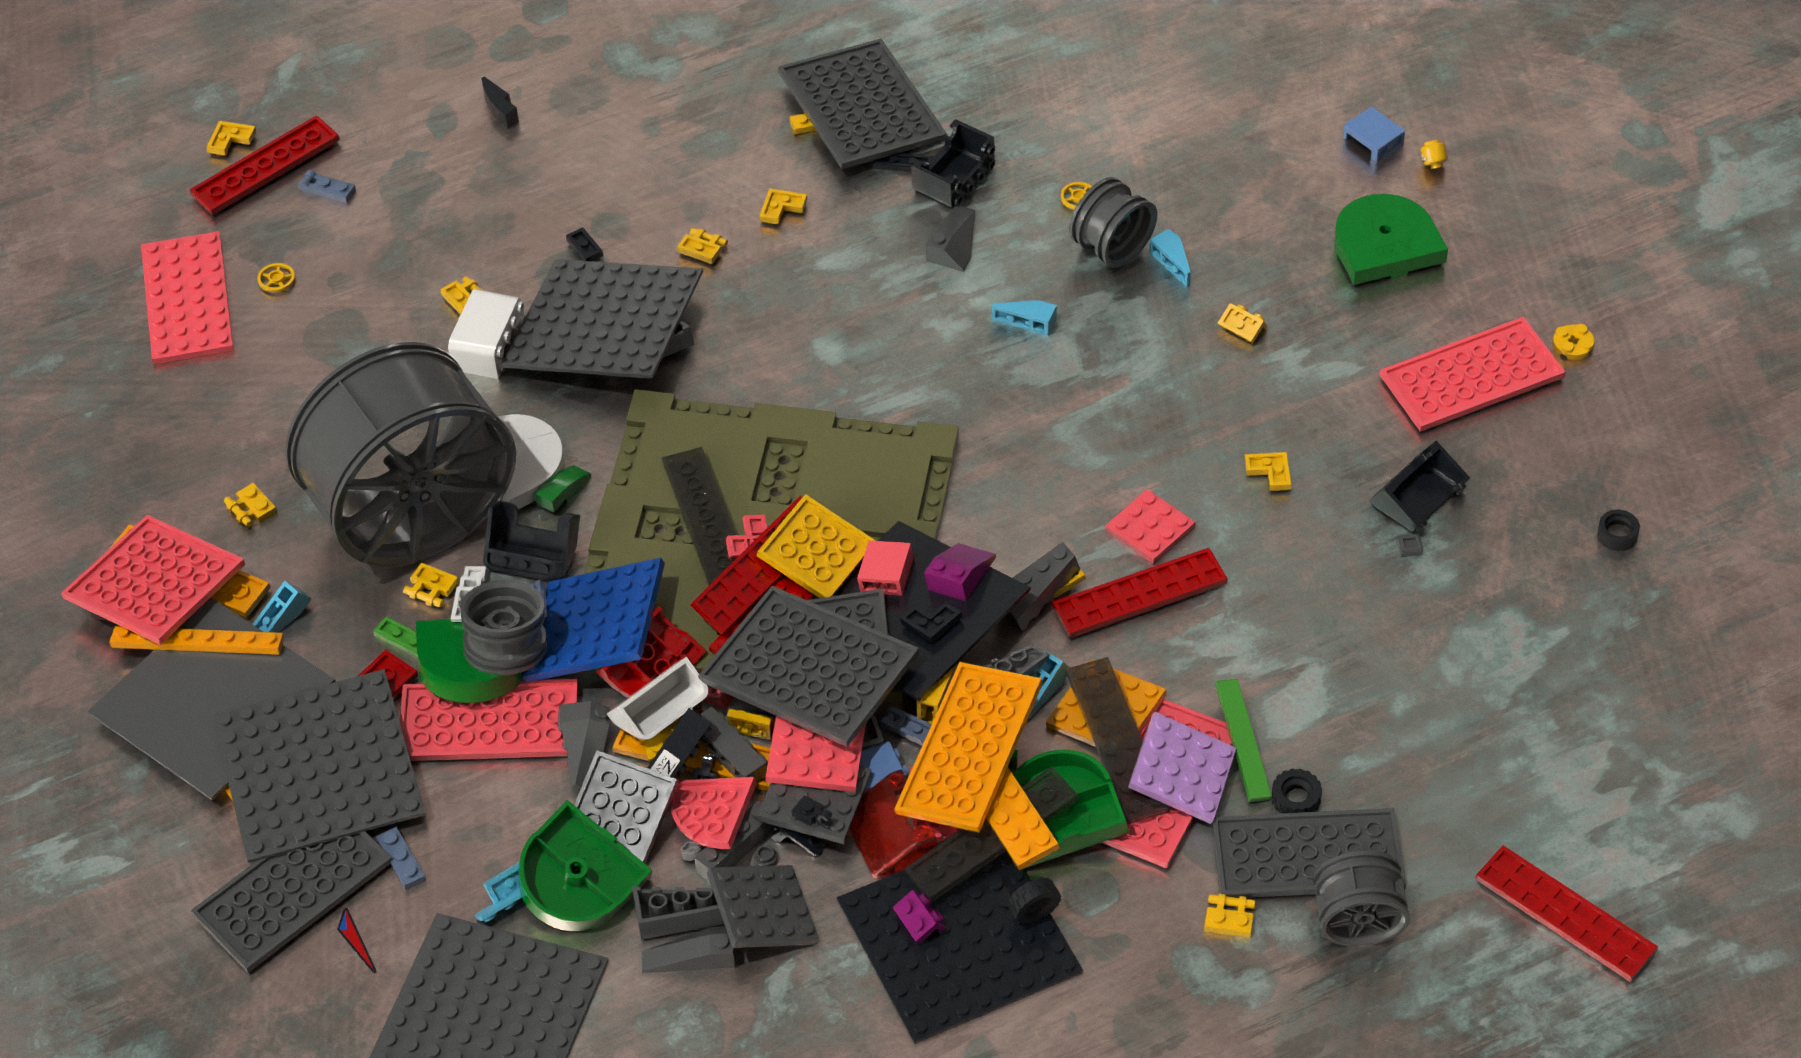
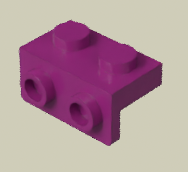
M912 890L893 909L914 940L921 943L936 929L944 931L946 927L942 922L944 920L942 915L931 907V899L924 892L919 893Z

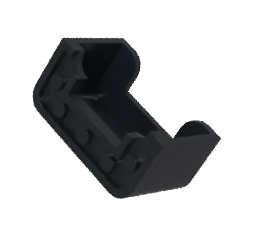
M957 119L950 124V128L953 130L950 136L946 135L945 145L928 163L916 160L911 166L912 188L952 208L961 204L963 198L972 192L974 186L983 180L984 175L989 170H992L996 163L994 159V137Z

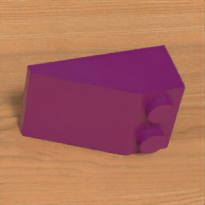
M957 543L934 557L925 570L924 574L928 590L967 601L995 560L996 554Z

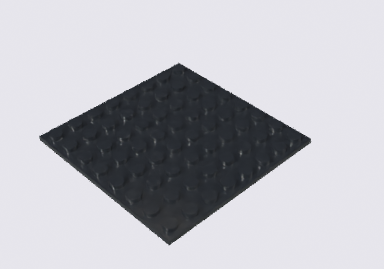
M898 521L878 541L911 543L914 559L903 596L885 595L888 635L918 647L920 654L894 688L920 701L1031 588L989 567L967 601L929 591L924 572L934 557L951 547ZM862 561L834 596L860 592L857 577ZM947 602L962 613V618L933 643L928 642L903 626L900 622V617L914 605L931 615Z
M996 833L836 897L914 1044L1083 973L1081 965L1051 914L1030 924L1018 923L1008 907L1009 898L1014 891L1025 883L1030 882L1031 879L1024 868L1022 870L1018 869ZM912 890L919 893L924 892L931 899V907L942 915L944 919L942 922L946 927L944 931L936 929L921 943L914 940L893 909Z

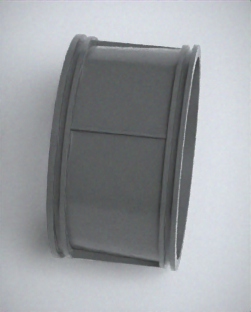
M402 342L375 348L354 357L331 372L311 391L298 409L289 428L285 448L286 462L292 477L307 493L332 529L341 547L352 558L362 563L379 567L403 566L423 561L451 548L470 535L488 518L489 506L502 500L512 480L516 464V447L511 432L475 389L458 362L443 349L418 342ZM452 416L446 430L437 441L440 418ZM429 421L424 439L411 454L402 453L388 443L402 432ZM382 446H385L391 453L383 460L389 471L374 478L354 479L370 457Z

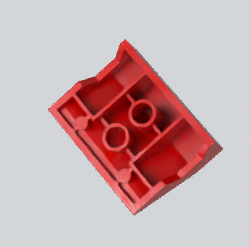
M658 606L653 610L642 658L600 667L596 673L613 689L629 698L685 657L694 665L707 650L689 633L678 629L665 617L663 609Z

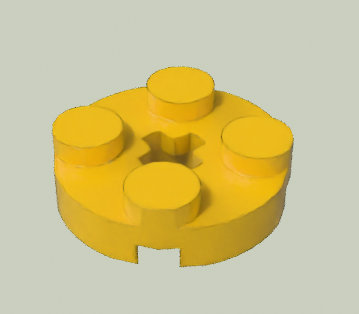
M1585 324L1560 326L1555 330L1552 342L1553 349L1558 355L1561 356L1563 354L1567 356L1568 360H1582L1587 358L1593 350L1594 336L1587 330L1588 328Z

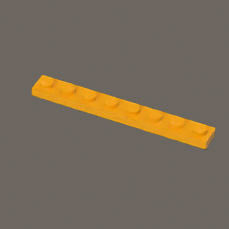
M115 626L109 642L111 648L279 655L284 642L283 633L177 629L160 645L122 626Z

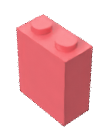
M869 541L857 577L860 592L883 588L885 595L903 596L914 559L911 543Z

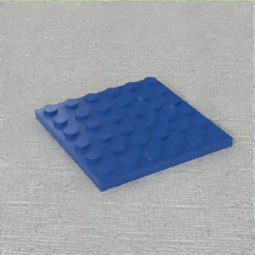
M656 558L548 582L546 588L547 617L543 624L547 638L546 654L537 665L523 672V680L527 683L641 659L665 565L663 559Z

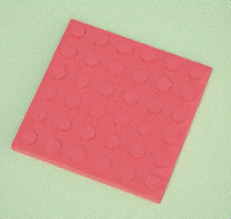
M146 515L61 593L63 599L161 645L245 566L243 558Z

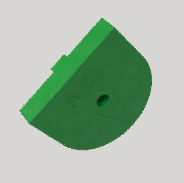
M1372 194L1358 198L1349 203L1340 212L1336 221L1335 253L1341 259L1353 285L1391 276L1393 279L1407 275L1408 271L1447 262L1448 248L1432 218L1419 204L1405 197L1393 194Z
M451 619L416 621L419 676L423 685L433 694L454 702H484L509 693L523 680V672L510 675H494L482 672L469 664L464 656L463 634L465 629L462 626V622H451Z
M1074 750L1048 751L1030 758L1013 772V776L1060 847V849L1027 867L1130 833L1109 773L1092 756Z
M566 800L525 843L520 856L518 884L526 906L542 922L561 930L586 931L599 927L616 916L634 897L632 886L642 888L651 879L652 869L620 844L617 838L604 827L601 828L570 801Z

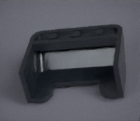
M500 500L489 506L483 555L484 565L488 569L547 581L564 578L577 547L580 515L571 513L562 515L558 520L556 532L518 525L519 510L511 502Z

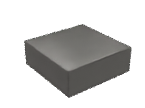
M1419 534L1397 537L1401 557L1423 554Z

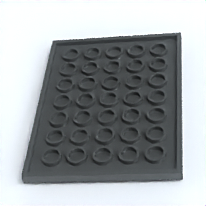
M882 38L778 66V73L841 169L945 140L946 131Z
M771 586L698 675V678L706 685L848 747L920 652L918 647Z

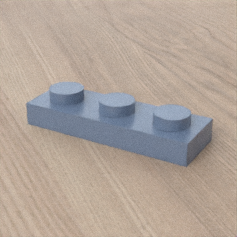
M397 827L376 836L380 847L392 857L390 861L391 866L405 890L426 881L423 871Z

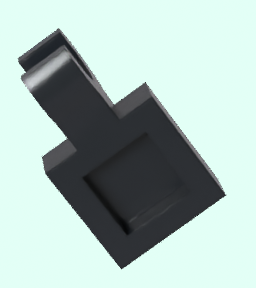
M707 753V756L704 755L702 768L697 767L695 769L693 780L718 779L719 773L712 771L717 755Z
M805 795L792 809L793 817L810 826L814 821L824 828H829L833 823V820L830 819L833 813L823 809L821 803Z

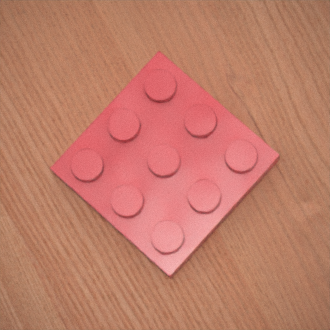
M1146 489L1105 525V531L1154 564L1195 528V521Z

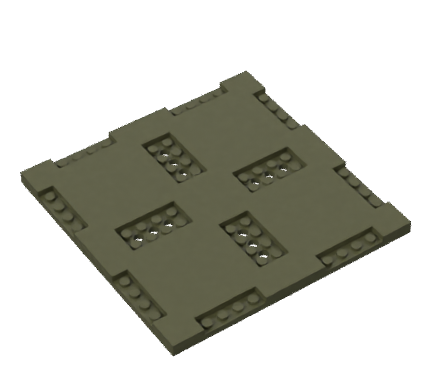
M635 389L626 417V429L610 484L606 486L589 544V556L583 574L662 558L665 565L654 609L660 606L669 621L678 629L689 633L707 650L693 665L700 674L715 656L709 652V646L720 634L690 604L735 560L729 559L726 538L732 535H745L742 520L744 515L765 514L768 528L799 496L803 497L806 494L876 541L898 521L937 540L959 438V426L920 421L917 422V426L837 418L836 412L760 403H755L754 408L678 400L675 399V394ZM781 461H789L786 465L780 464ZM779 476L785 477L782 481L776 480ZM773 493H781L778 497L772 496ZM659 529L666 530L661 534L656 533V531ZM681 531L686 532L683 536L676 535ZM699 534L707 535L705 538L701 539L697 537ZM893 688L884 701L902 703L904 693Z

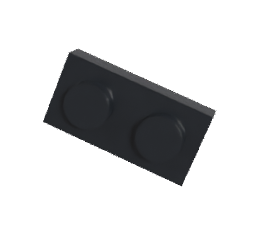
M583 227L566 235L567 242L583 261H594L603 256V250Z

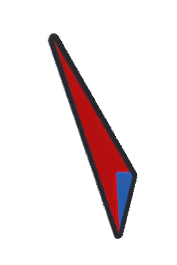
M344 908L337 930L368 968L375 973L376 968L348 908Z

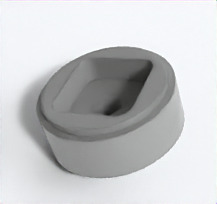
M693 841L684 843L680 848L682 858L687 861L695 860L694 857L703 850L702 845Z

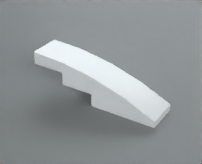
M465 566L464 575L461 576L459 587L456 588L451 622H462L460 608L462 599L473 588L485 583L487 576L486 566Z

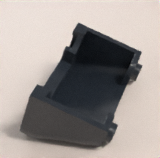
M1436 440L1409 462L1369 501L1374 507L1412 532L1415 529L1419 532L1428 524L1425 520L1454 492L1458 495L1467 487L1465 483L1470 477Z

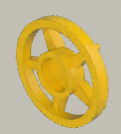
M1085 182L1067 184L1061 191L1062 204L1069 209L1075 210L1076 205L1070 203L1078 204L1092 185ZM1072 187H1085L1084 189H1072ZM1068 190L1071 197L1065 199L1064 193Z
M273 263L260 270L257 280L259 286L264 291L281 292L286 291V289L292 286L295 281V273L287 264ZM273 268H277L276 270L271 271L269 274H265L266 271ZM280 268L288 270L291 274L284 275ZM261 277L268 279L269 282L264 285L261 282ZM290 279L287 284L283 285L284 280Z

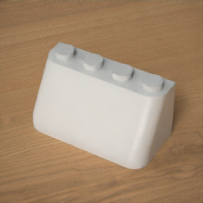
M685 657L616 706L607 715L616 726L642 741L649 740L685 714L689 707L693 708L705 699L708 694V686L698 678L699 673L689 659Z

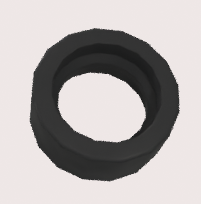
M1620 509L1610 510L1600 518L1597 531L1598 539L1609 549L1617 551L1627 550L1637 542L1640 524L1638 519L1628 511ZM1621 524L1628 527L1631 534L1616 536L1609 533L1606 526Z

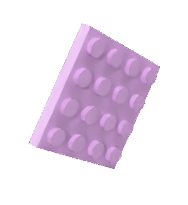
M1154 712L1128 788L1211 824L1215 818L1236 747Z

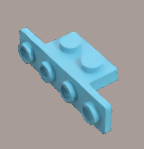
M519 862L483 883L493 904L476 913L474 916L477 920H484L485 922L492 920L497 916L496 913L498 911L516 905L515 901L522 897L518 884Z

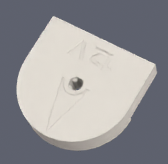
M503 415L498 418L507 426L514 439L516 464L512 480L501 501L511 502L520 509L536 501L535 493L549 479L565 469L563 449L558 434L546 422L528 415Z

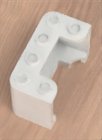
M473 289L451 334L448 345L449 354L458 362L464 373L499 379L501 372H504L506 369L500 365L504 358V347L510 341L512 330H519L526 317L524 315V302H522V299L520 297Z

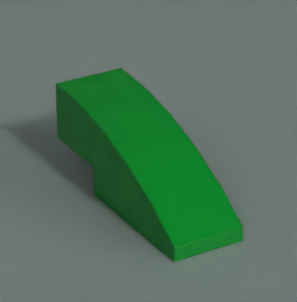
M575 465L558 472L535 493L537 505L555 512L563 502L568 503L591 477V473Z

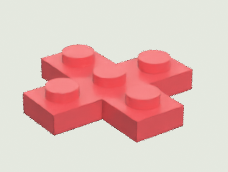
M765 514L744 515L742 520L745 535L727 536L726 545L729 559H736L767 529Z

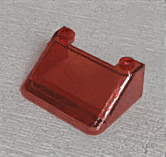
M902 769L888 774L864 793L850 827V832L869 872L875 878H885L937 856V838L934 832L924 825L917 826L912 830L906 816L898 815L894 810L898 802L896 796L902 793L906 783V777Z

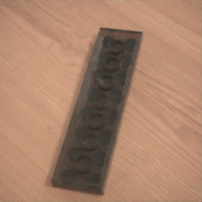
M702 447L662 457V464L709 586L735 560L729 559L726 538L736 534Z
M1105 657L1067 668L1066 675L1102 764L1109 773L1127 825L1170 812L1169 805L1128 788L1143 740L1109 658Z
M1050 767L1021 787L1044 823H1047L1079 800L1078 794L1053 767ZM985 818L980 833L961 829L904 868V870L922 893L924 892L929 901L933 902L1007 850Z

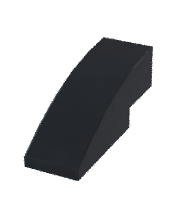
M485 76L482 77L481 80L487 105L495 118L508 129L519 121L517 107L511 103L509 93Z

